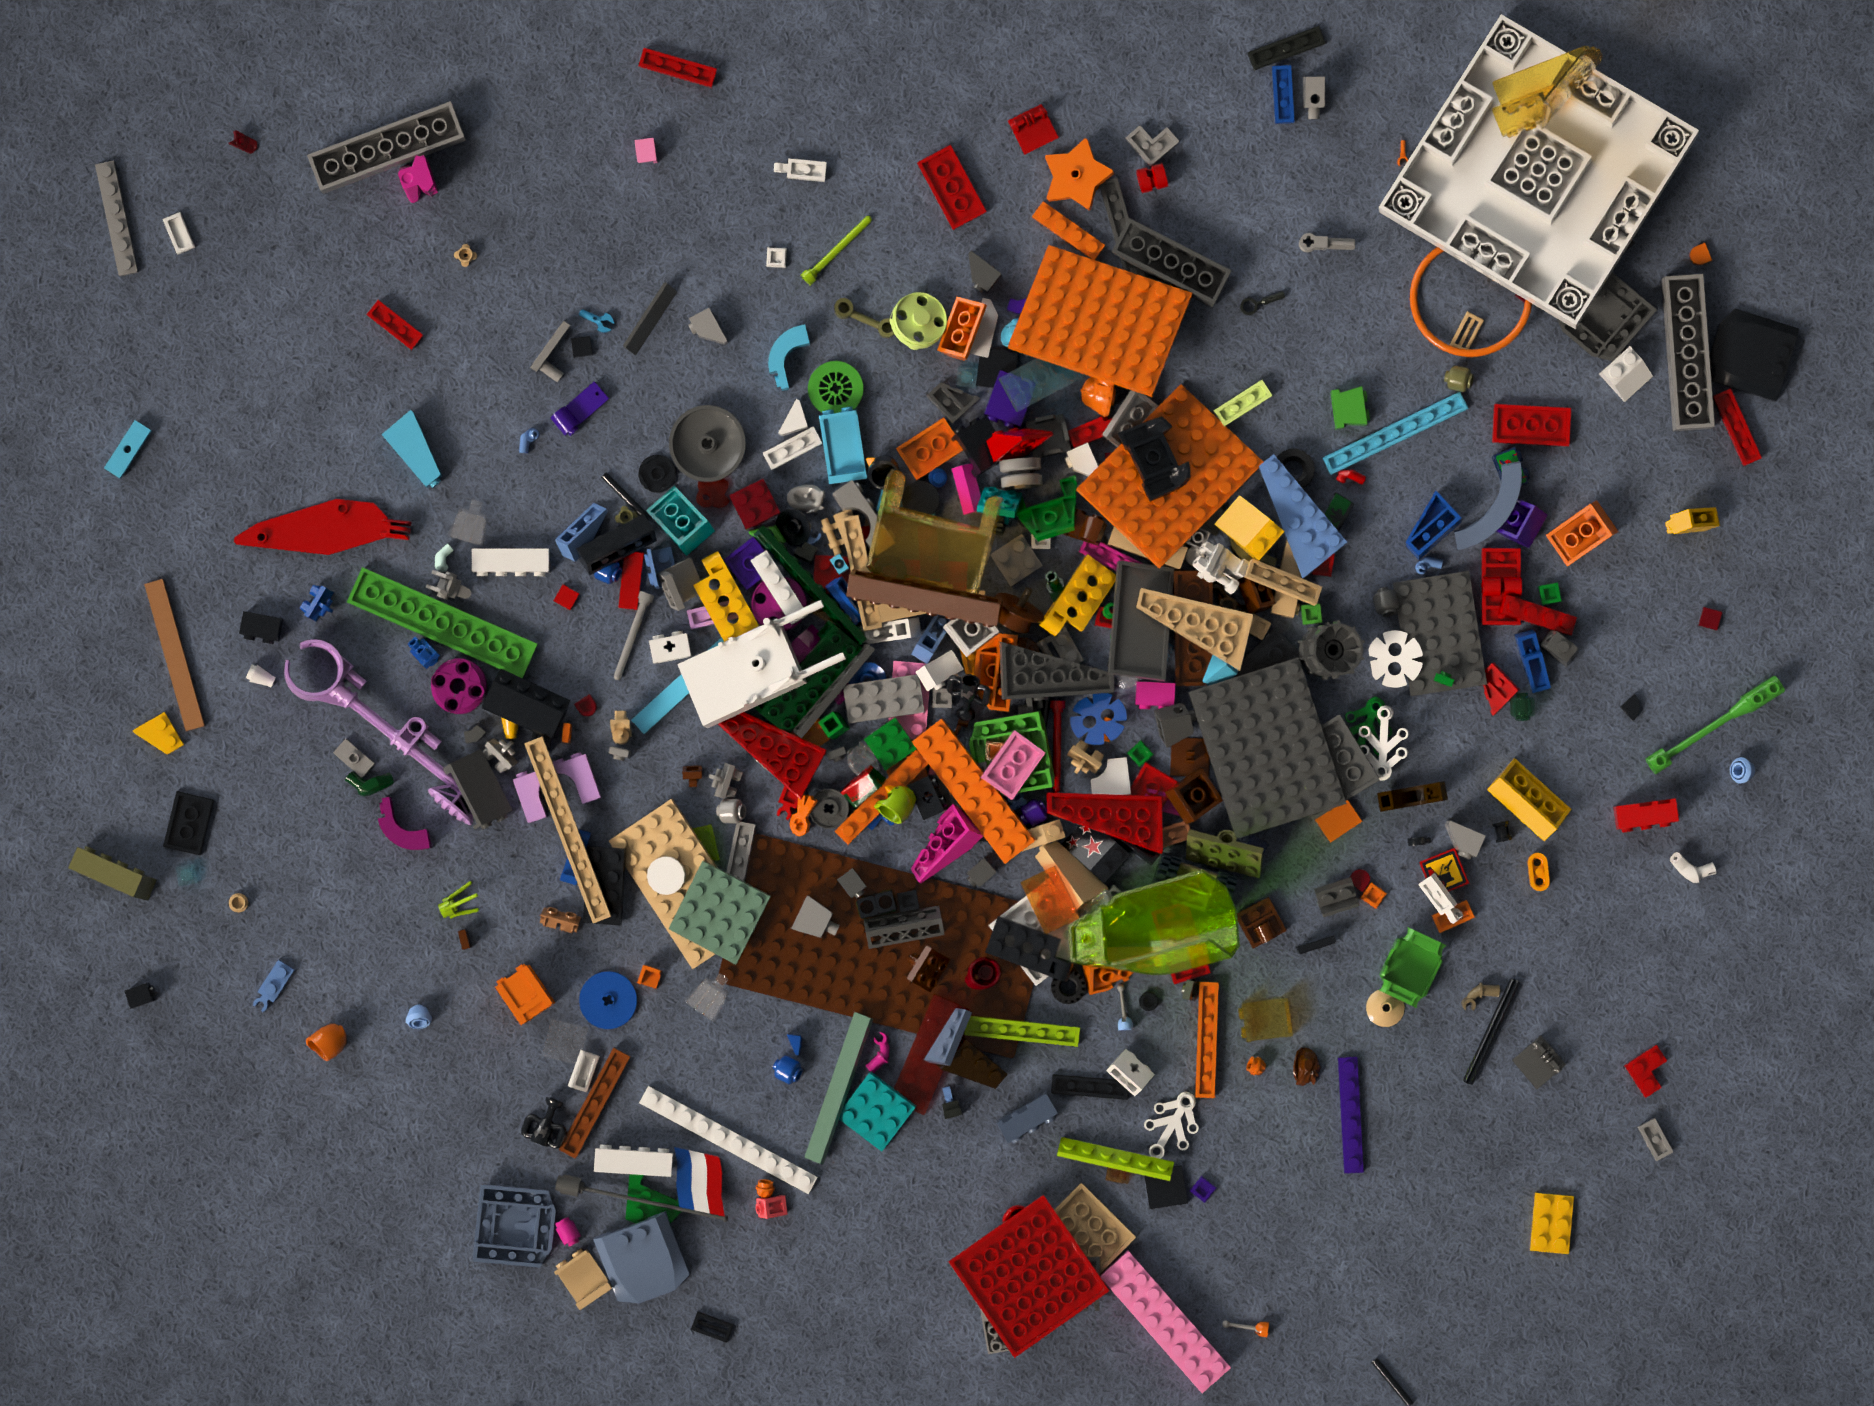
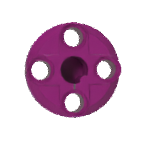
M784 577L790 583L791 589L803 608L806 607L807 599L801 586L794 580ZM761 582L752 595L751 608L755 619L762 626L764 625L763 620L765 618L771 619L776 617L780 619L785 614L765 583ZM758 594L766 596V601L763 604L756 602L755 598ZM802 619L793 625L790 623L783 625L785 631L795 628Z
M457 658L444 662L438 667L431 678V691L434 700L443 710L449 713H470L483 703L487 695L488 683L485 673L476 663L467 659ZM464 663L469 665V670L466 673L461 671V666ZM440 676L445 677V684L443 686H439L437 683V679ZM458 679H463V691L457 694L453 689V685ZM476 687H480L482 690L479 697H475L473 694ZM455 699L458 702V707L452 710L450 702Z

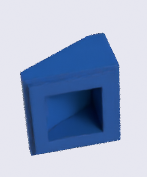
M787 1034L795 1055H799L802 1037L800 1035Z

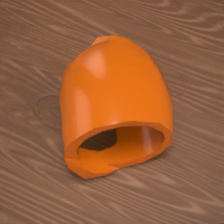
M337 1024L326 1025L306 1039V1045L325 1061L336 1057L347 1043V1035L344 1028Z

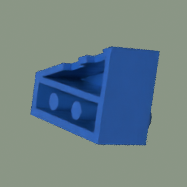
M1436 490L1406 540V547L1418 560L1462 523V518Z

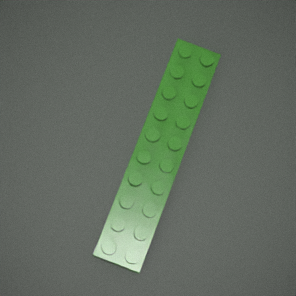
M363 567L347 600V603L521 678L524 677L538 646L535 642Z

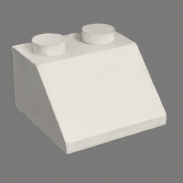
M1631 346L1599 373L1624 402L1653 377L1645 362Z

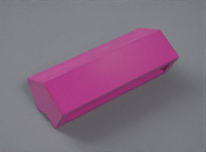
M972 463L952 468L964 515L977 512V505L981 497L977 479L971 473L974 469Z

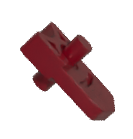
M237 130L233 131L234 139L228 143L229 145L249 154H252L257 149L256 140Z

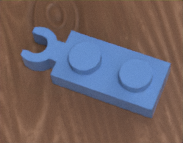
M278 960L258 990V993L262 996L253 1002V1006H256L258 1002H263L264 1007L261 1011H266L268 1001L275 1002L295 970Z

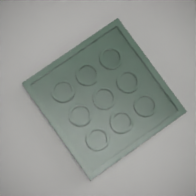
M703 860L669 930L737 965L771 896Z

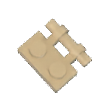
M845 510L833 515L836 522L830 524L828 518L821 520L822 531L824 534L826 533L829 540L828 546L830 550H833L835 556L842 553L839 546L845 544L840 519L854 516L852 510ZM839 529L842 539L836 540L833 530Z

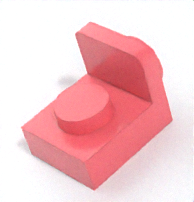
M785 1195L756 1199V1212L760 1218L769 1219L788 1215Z

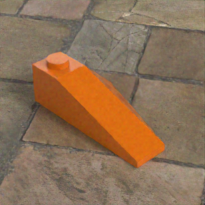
M1161 947L1098 948L1082 952V969L1089 995L1108 991L1114 988L1112 986L1113 983L1121 979L1123 982L1130 980L1129 976L1135 972L1142 974L1162 964Z

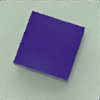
M1201 1176L1189 1191L1205 1203L1216 1187Z

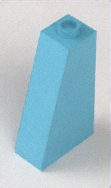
M410 410L387 429L382 436L427 488L430 486L434 488L441 482L442 474L414 412Z

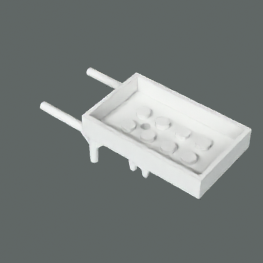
M822 600L780 619L772 621L769 618H765L763 620L764 625L738 637H730L728 641L719 642L718 646L678 664L704 727L710 728L807 683L805 677L846 659L845 654L841 652L807 669L801 670L783 625L823 608ZM759 661V665L755 667V662Z

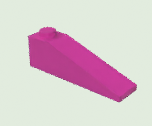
M952 804L940 816L937 822L939 823L934 833L930 834L928 845L925 849L921 850L911 868L919 883H923L969 851L983 837L968 815L955 804Z

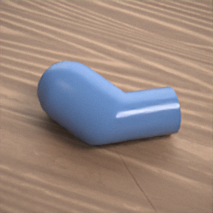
M1426 556L1417 562L1415 566L1416 572L1424 574L1431 567L1441 569L1443 560Z

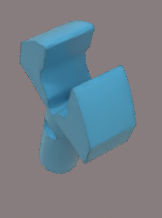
M584 309L579 313L580 317L598 325L597 330L602 333L612 330L604 327L601 321H609L615 324L611 315L607 313L601 317Z

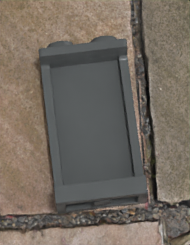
M481 749L443 768L446 775L452 774L477 823L473 826L474 829L481 827L484 830L493 825L492 821L497 820V822L508 818L507 814L512 811V808Z

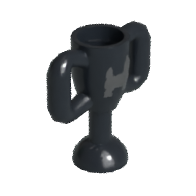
M966 674L962 677L951 675L948 678V693L961 697L963 700V706L957 710V717L962 721L973 720L975 718V711L971 708V702L974 701L983 706L988 705L991 697L990 688L980 684L979 678L972 674ZM955 681L960 684L959 690L954 689ZM979 690L984 691L983 699L977 696Z
M546 1097L545 1101L549 1107L545 1118L541 1119L535 1114L527 1115L521 1128V1134L525 1138L531 1139L530 1141L557 1149L563 1145L567 1131L564 1125L553 1123L552 1118L556 1108L562 1107L564 1103ZM532 1120L537 1123L534 1132L528 1133ZM559 1129L556 1142L554 1143L551 1140L553 1130Z

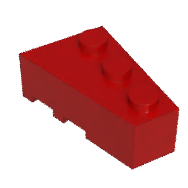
M1676 798L1613 807L1616 830L1621 829L1622 833L1633 831V827H1641V830L1652 829V825L1659 824L1661 828L1671 826V822L1679 821Z

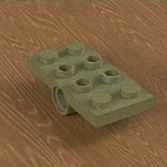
M1189 829L1187 834L1186 860L1260 878L1264 848L1237 842L1235 833L1230 830H1223L1218 836Z

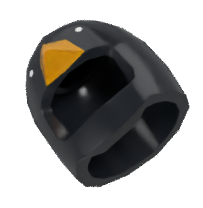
M882 455L876 458H866L869 466L868 479L873 486L879 489H888L898 482L900 468L893 457Z

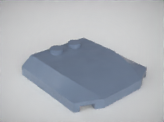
M480 1184L472 1261L540 1268L552 1250L556 1210L549 1191Z
M666 1211L648 1217L647 1220L614 1232L602 1234L593 1239L619 1302L642 1303L672 1292L690 1275Z

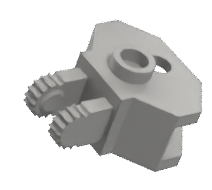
M432 570V574L439 576L440 580L437 587L427 584L426 588L438 592L437 596L448 600L449 597L455 599V596L469 599L471 596L470 589L460 585L461 580L456 579V574L448 571L444 574Z

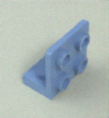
M671 547L653 551L647 549V554H644L646 566L651 568V573H648L650 584L654 585L656 589L662 588L657 573L675 565Z

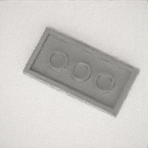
M917 674L849 684L843 688L849 724L924 713L920 678Z

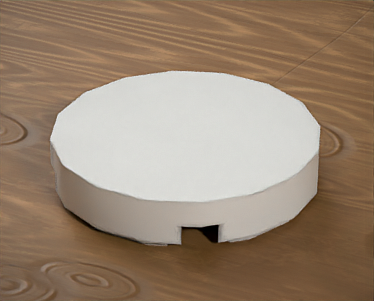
M669 856L657 858L650 864L647 871V879L651 888L657 893L664 895L677 892L683 886L686 878L684 866L674 857Z

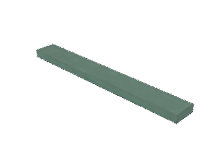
M854 1012L805 1154V1158L824 1164L873 1018Z

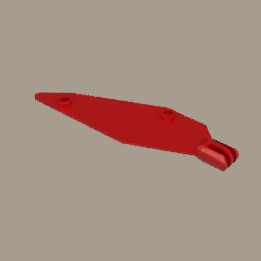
M334 499L259 522L234 538V542L237 545L331 555L384 538L409 540L410 536L402 534H410L411 529L401 526H411L412 522L388 519L375 503ZM261 535H265L263 541H259Z

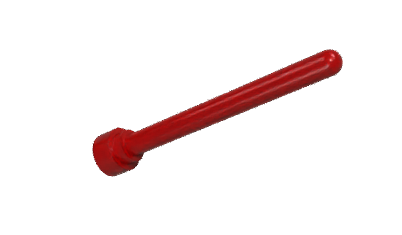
M1050 701V708L1054 712L1053 770L1055 786L1053 791L1058 793L1060 791L1061 712L1065 709V701Z

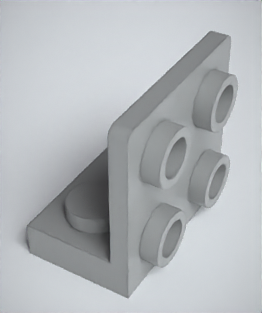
M687 558L657 573L672 609L680 611L685 608L684 602L698 596L693 585L701 580L691 558Z

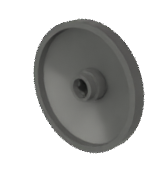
M712 405L697 406L683 413L674 423L669 437L670 454L677 468L687 477L700 482H715L731 475L741 464L746 449L745 434L739 421L727 410Z

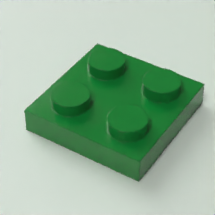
M896 717L864 738V741L885 771L917 749Z

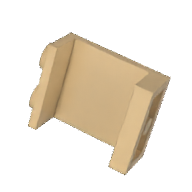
M579 1249L572 1254V1260L569 1262L563 1260L556 1265L557 1270L554 1271L555 1275L558 1274L577 1302L576 1306L579 1310L612 1289L611 1283L588 1249L585 1251Z

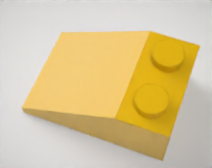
M1240 495L1214 524L1253 559L1258 561L1285 532Z

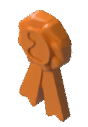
M804 794L802 800L798 798L797 813L791 816L790 828L797 836H803L809 832L811 823L808 820V816L818 801L812 795Z

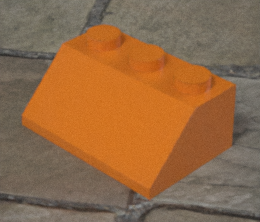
M956 297L937 351L952 358L963 361L967 360L987 305Z

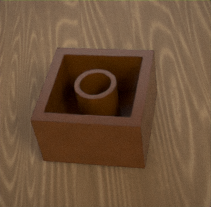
M1203 769L1192 772L1165 792L1185 824L1196 821L1223 801Z

